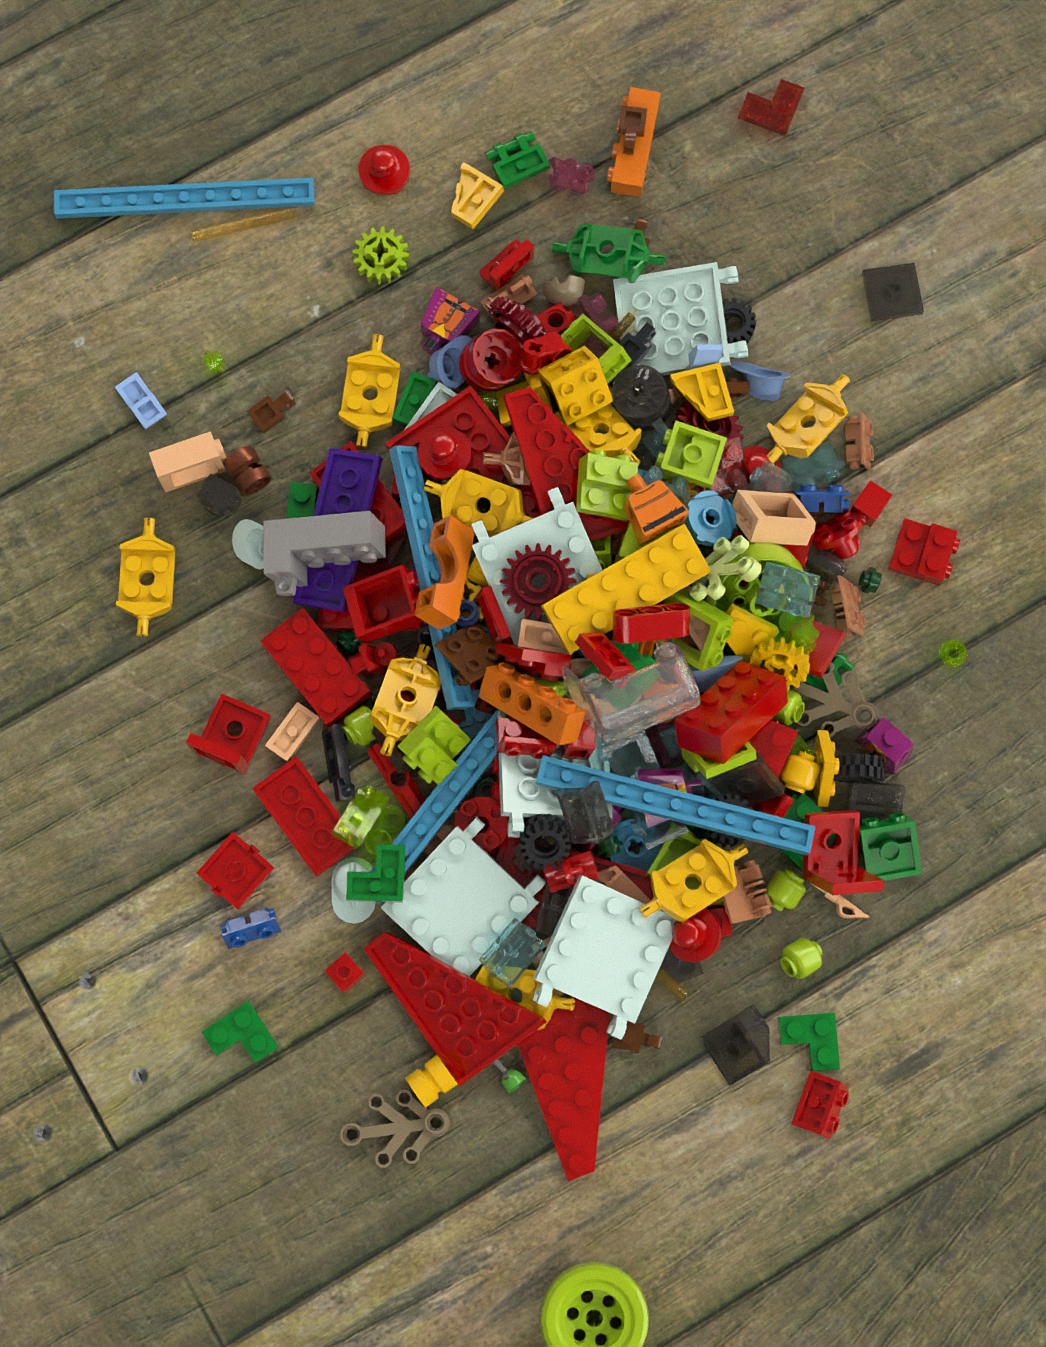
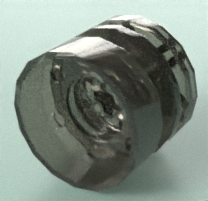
M635 365L621 371L615 378L611 389L612 401L617 412L633 430L640 428L641 432L653 431L665 423L672 410V397L661 373L650 366ZM643 391L645 392V395H644V396H643V395H639V396L636 398V393L642 394Z

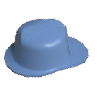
M460 335L443 348L435 351L430 357L429 371L426 373L427 377L433 378L448 388L455 389L460 386L464 380L459 370V357L462 349L473 339Z
M730 362L732 368L743 372L744 382H749L750 391L748 393L754 398L761 400H778L784 378L791 377V374L787 372L769 370L746 362Z

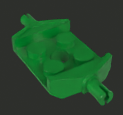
M583 224L577 229L572 240H569L568 243L555 241L552 243V253L569 255L573 272L577 277L580 276V273L627 278L629 283L633 284L649 263L665 266L667 258L666 254L651 253L650 249H647L643 231L636 229ZM605 245L614 246L613 251L609 254L600 252Z

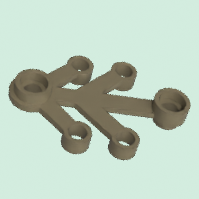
M832 662L829 664L830 672L823 675L829 693L801 681L798 688L794 686L790 688L794 692L797 691L824 703V705L809 711L804 710L803 713L809 716V720L805 724L799 720L797 724L800 726H809L813 720L839 710L849 714V716L835 722L826 721L820 727V730H825V726L831 724L834 727V731L832 734H829L830 737L835 736L838 731L853 725L861 729H868L873 727L878 721V710L874 704L865 702L858 684L860 677L854 671H847L842 676V682L845 686L849 687L854 704L843 699L834 676L835 666ZM849 674H853L856 679L851 685L846 681V677ZM863 710H867L870 713V717L866 721L860 717Z
M401 1090L396 1095L398 1105L410 1108L421 1118L409 1121L387 1104L382 1095L372 1094L368 1099V1106L372 1110L382 1113L393 1123L360 1127L358 1124L348 1123L342 1127L340 1138L345 1145L355 1146L365 1138L394 1135L384 1150L378 1152L375 1156L376 1165L386 1168L390 1166L393 1155L411 1132L422 1131L413 1146L406 1148L403 1152L405 1162L414 1164L419 1161L421 1151L432 1137H440L448 1131L450 1127L448 1114L438 1108L428 1110L413 1098L410 1091ZM402 1093H408L410 1096V1100L406 1104H402L399 1100V1096ZM374 1097H380L382 1100V1104L378 1108L373 1107L371 1104ZM434 1117L441 1119V1126L439 1128L431 1126V1120ZM350 1129L357 1131V1138L355 1140H349L347 1137V1132ZM409 1150H415L417 1153V1158L414 1161H409L406 1157ZM383 1153L389 1157V1161L385 1165L380 1164L378 1161L379 1156Z

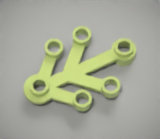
M742 535L735 537L731 543L725 537L718 539L713 546L714 552L705 558L712 572L691 583L690 585L693 584V587L690 589L689 595L696 601L703 600L706 595H709L713 600H718L725 592V587L720 579L722 575L738 574L746 582L754 580L762 568L761 564L754 558L744 556L737 563L728 564L739 554L747 550L749 541ZM707 578L709 579L710 583L708 588L704 586V582L707 580Z

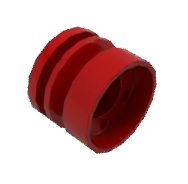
M491 329L482 333L462 349L459 357V370L463 380L479 392H493L509 384L522 373L520 364L524 358L523 345L513 333L505 329Z

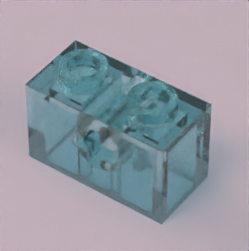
M766 561L755 603L766 608H774L789 612L795 616L809 618L820 576Z

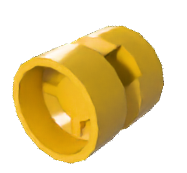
M438 1055L425 1063V1070L416 1069L405 1077L425 1108L438 1099L439 1092L446 1093L458 1085Z

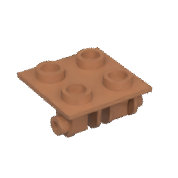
M839 575V584L833 585V590L831 591L833 605H837L834 606V610H844V612L835 615L836 618H843L836 620L838 629L844 631L845 638L853 637L852 632L864 636L863 628L866 627L863 613L859 612L857 602L861 601L859 589Z
M755 860L745 862L743 865L734 866L737 886L722 897L731 924L765 917L772 913L770 908L773 906L769 895L764 894L760 896V894L767 891V888L761 890L757 888V886L764 884L765 881L755 882V880L763 878L759 864L756 865Z

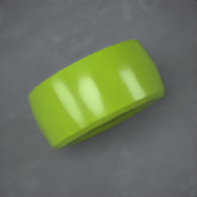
M749 541L747 550L739 554L728 564L737 563L744 556L752 557L762 566L759 575L767 573V579L759 580L758 575L745 587H740L739 583L743 579L738 574L722 575L720 579L725 587L724 594L718 600H713L709 595H706V602L726 613L731 604H734L776 625L779 633L774 638L775 642H780L781 637L786 640L800 628L809 612L811 601L809 581L802 565L788 549L780 544ZM707 578V580L705 581V587L708 588L710 583L709 579ZM776 585H779L778 592L773 591V588ZM742 598V604L735 603V599Z
M586 1262L576 1264L564 1270L552 1281L544 1294L540 1306L539 1323L541 1334L547 1347H642L648 1333L649 1312L641 1288L629 1274L607 1263ZM585 1291H590L593 1294V1299L589 1303H585L581 1299V1295ZM606 1295L614 1298V1304L611 1307L603 1305L602 1300ZM576 1308L579 1311L578 1317L576 1319L568 1318V1309ZM594 1309L600 1311L598 1316L601 1321L595 1325L594 1321L593 1325L587 1323L589 1318L587 1313L590 1310L593 1312ZM612 1317L620 1318V1327L612 1328L609 1322ZM577 1329H582L586 1333L582 1341L574 1338V1332ZM598 1334L606 1335L607 1341L604 1345H598L595 1342Z

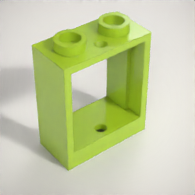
M582 314L570 324L561 337L573 351L577 350L590 335L594 336L608 348L598 359L608 385L629 364L631 358L620 344L587 316Z
M684 588L667 597L663 604H687L690 606V613L711 625L702 653L678 638L657 640L656 644L700 671L717 667L722 661L725 643L732 633L731 626L734 618L704 600L696 601L689 595V591Z

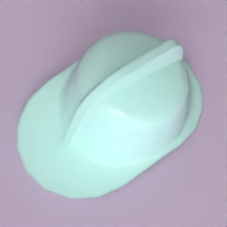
M242 520L235 526L233 531V550L243 562L261 570L264 568V526L253 520Z
M350 857L342 860L337 864L332 874L333 910L340 919L353 924L363 922L370 917L376 903L346 900L347 871L370 872L372 870L370 863L362 858Z

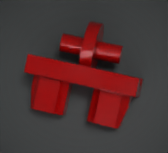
M383 642L377 646L364 643L358 646L360 654L350 658L349 661L355 674L363 673L364 676L368 677L376 673L385 676L388 670L387 666H389L392 659L397 658L398 653L395 646L391 643Z
M591 851L566 858L561 864L559 861H556L557 866L553 868L551 863L547 864V869H543L550 893L575 886L579 874L591 880L599 878Z

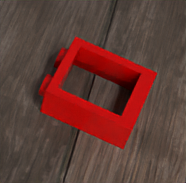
M399 565L343 587L356 638L364 643H369L425 622L414 615L418 600L416 587L419 586L418 578L414 571H410L404 565ZM403 582L411 613L372 627L364 596Z

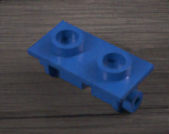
M800 485V489H793V492L799 495V501L808 512H819V502H824L823 512L843 513V510H848L849 500L844 499V496H850V492L843 490L841 485H827V490H816V485Z
M265 908L250 913L251 923L246 924L244 916L225 921V924L220 927L221 935L227 948L242 947L248 942L260 938L266 939L275 933L281 932L274 908L270 910Z

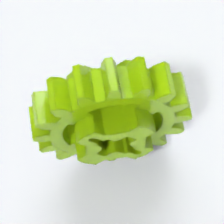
M381 226L380 232H376L374 228H371L370 235L363 232L361 234L363 241L356 240L355 246L357 249L352 250L353 257L356 258L353 260L354 266L359 267V275L362 276L367 273V281L370 282L374 277L377 278L378 284H381L382 278H386L388 283H391V276L393 275L400 278L399 269L406 270L407 264L405 262L409 261V253H407L408 244L403 243V236L395 237L394 229L386 233L384 226ZM383 248V255L381 257V262H379L378 257L381 253V249Z

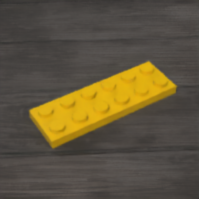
M684 523L541 605V608L568 654H571L580 649L575 643L579 634L603 632L605 634L613 629V612L615 610L655 605L712 571Z

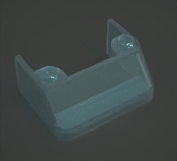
M638 717L625 722L599 740L601 746L596 747L603 763L609 761L616 775L638 780V769H661ZM631 810L634 820L630 821L636 837L642 835L647 850L689 832L686 824L673 820L647 827L645 813Z

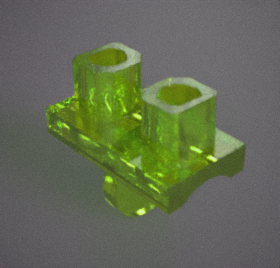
M792 610L783 612L779 618V627L786 633L785 643L789 644L792 640L795 641V648L804 647L803 654H809L816 648L817 644L814 641L820 634L813 626L815 616L810 611L805 613L804 618L798 612Z

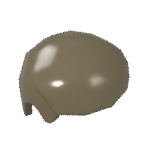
M569 275L564 283H560L557 277H554L552 281L545 282L543 286L544 296L555 305L560 302L563 307L575 305L581 299L585 280L581 277Z

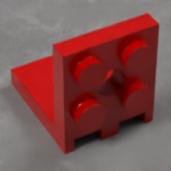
M221 693L201 737L190 732L186 744L196 755L206 757L221 766L229 767L245 775L272 716ZM235 722L242 724L243 730L240 735L231 736L228 734L230 724Z
M846 810L805 813L804 824L815 826L810 853L808 856L803 855V879L831 895L880 892L884 890L883 879L858 867L860 812ZM835 833L836 841L832 846L828 847L826 840L830 834Z

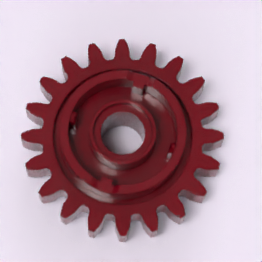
M497 296L488 306V313L492 315L491 318L494 320L495 328L505 329L513 333L521 341L522 345L528 339L546 335L545 328L540 320L519 302L511 301L510 299L506 300L503 296L501 298Z
M687 400L675 412L676 418L672 424L675 421H679L727 438L720 459L722 464L728 459L731 460L742 447L740 442L744 436L739 432L743 429V426L735 424L739 419L738 416H728L707 422Z
M537 543L535 551H531L530 547L525 545L526 553L524 555L516 550L517 560L507 559L511 568H502V573L508 576V578L501 579L500 584L508 586L501 593L503 596H511L506 602L508 606L517 604L515 608L516 614L525 610L526 619H529L532 613H535L537 620L540 621L542 613H544L541 605L571 589L569 586L576 585L577 579L569 578V576L575 573V568H566L570 563L569 557L560 560L562 556L561 550L552 554L551 545H548L546 550L542 551L540 544ZM534 577H545V585L542 588L532 587L531 581Z

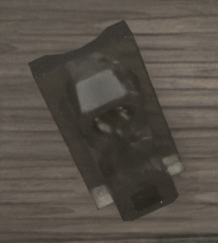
M546 882L535 932L553 935L573 890L572 887L550 893L548 882Z

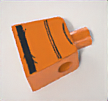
M637 474L626 482L632 494L627 497L624 503V510L640 546L685 522L689 514L688 509L663 481L657 480L647 486L641 475Z

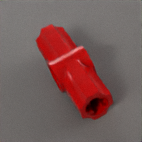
M384 739L374 744L367 750V753L411 820L426 799L394 749L391 756H386L388 747L384 755L380 753L385 741ZM397 773H401L406 776V781L403 785L396 786L391 783L392 777Z

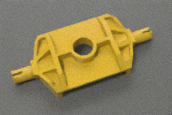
M377 334L372 336L371 350L347 358L348 367L339 418L346 425L357 430L356 447L361 449V444L362 449H367L368 435L371 432L385 430L392 426V417L396 403L401 367L398 362L382 353L384 336L379 335L377 337ZM368 389H374L378 395L374 400H366L363 397L364 392Z
M841 374L829 386L826 384L805 383L804 388L806 392L774 426L771 423L766 425L775 443V447L767 454L771 465L782 454L785 456L789 454L801 459L808 457L848 414L840 391L850 382L846 375ZM806 422H816L812 427H803Z
M611 404L567 425L586 449L590 451H605L606 457L611 458L617 455H627L631 457V462L640 464V460L632 451L637 448L641 440L642 430L638 428L634 431ZM597 430H603V431H606L607 433H606V434L595 433V431H597Z
M460 469L443 486L427 480L425 483L428 486H424V491L439 495L442 519L452 515L472 529L473 523L482 520L489 537L534 519L523 513L521 490L464 469ZM483 497L487 498L491 504L490 510L487 513L480 512L477 507L478 501Z
M144 518L142 536L120 544L121 566L119 596L116 606L136 617L138 620L136 635L141 637L142 635L144 637L148 636V623L151 621V618L166 614L172 610L176 549L173 545L156 538L154 535V518H150V521L148 518ZM146 573H152L155 576L154 582L149 586H144L140 582L141 577Z
M425 644L419 645L414 659L396 658L390 661L368 720L386 737L380 753L383 755L388 747L386 756H391L396 741L404 740L433 708L441 686L439 673L427 665L426 659L431 648L426 646L423 652ZM404 690L410 691L415 699L412 702H406L401 698L400 692Z
M702 840L700 845L659 871L651 873V887L654 898L638 908L640 914L643 913V918H647L659 910L664 911L670 917L680 922L689 919L736 888L737 881L734 863L740 857L748 854L747 848H744L745 845L741 843L729 852H725L708 840ZM688 877L697 878L700 882V887L696 890L689 889L685 885V879Z
M486 964L482 966L475 979L511 1000V990L518 988L523 995L522 1001L518 1004L542 1016L547 1023L554 1009L559 1008L571 1011L574 1009V1005H572V1003H575L574 998L559 997V994L555 992V988L552 990V997L547 1007L537 1004L532 1000L540 982L533 979L537 970ZM545 1023L537 1030L543 1029L547 1023Z

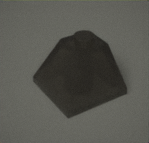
M755 1004L700 1037V1040L729 1086L770 1062L769 1027Z

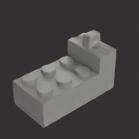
M370 511L264 521V575L275 583L276 593L279 596L295 595L296 586H307V565L319 568L323 567L324 563L334 562L336 565H348L351 561L355 560L373 563L377 561V558H386L385 526Z

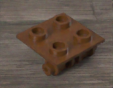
M477 623L470 627H463L435 644V647L458 670L455 681L459 686H467L484 677L486 667L508 662L505 661L504 655L495 653L496 643Z

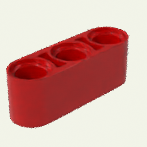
M670 603L615 610L613 612V641L626 644L688 636L690 606L682 603Z

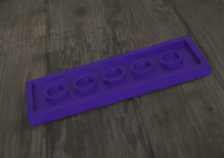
M330 448L313 516L371 511L383 458L380 455ZM359 560L351 561L348 565H336L334 562L324 563V566L319 568L307 565V586H296V593L292 602L296 605L346 613L348 605L343 587L353 584Z

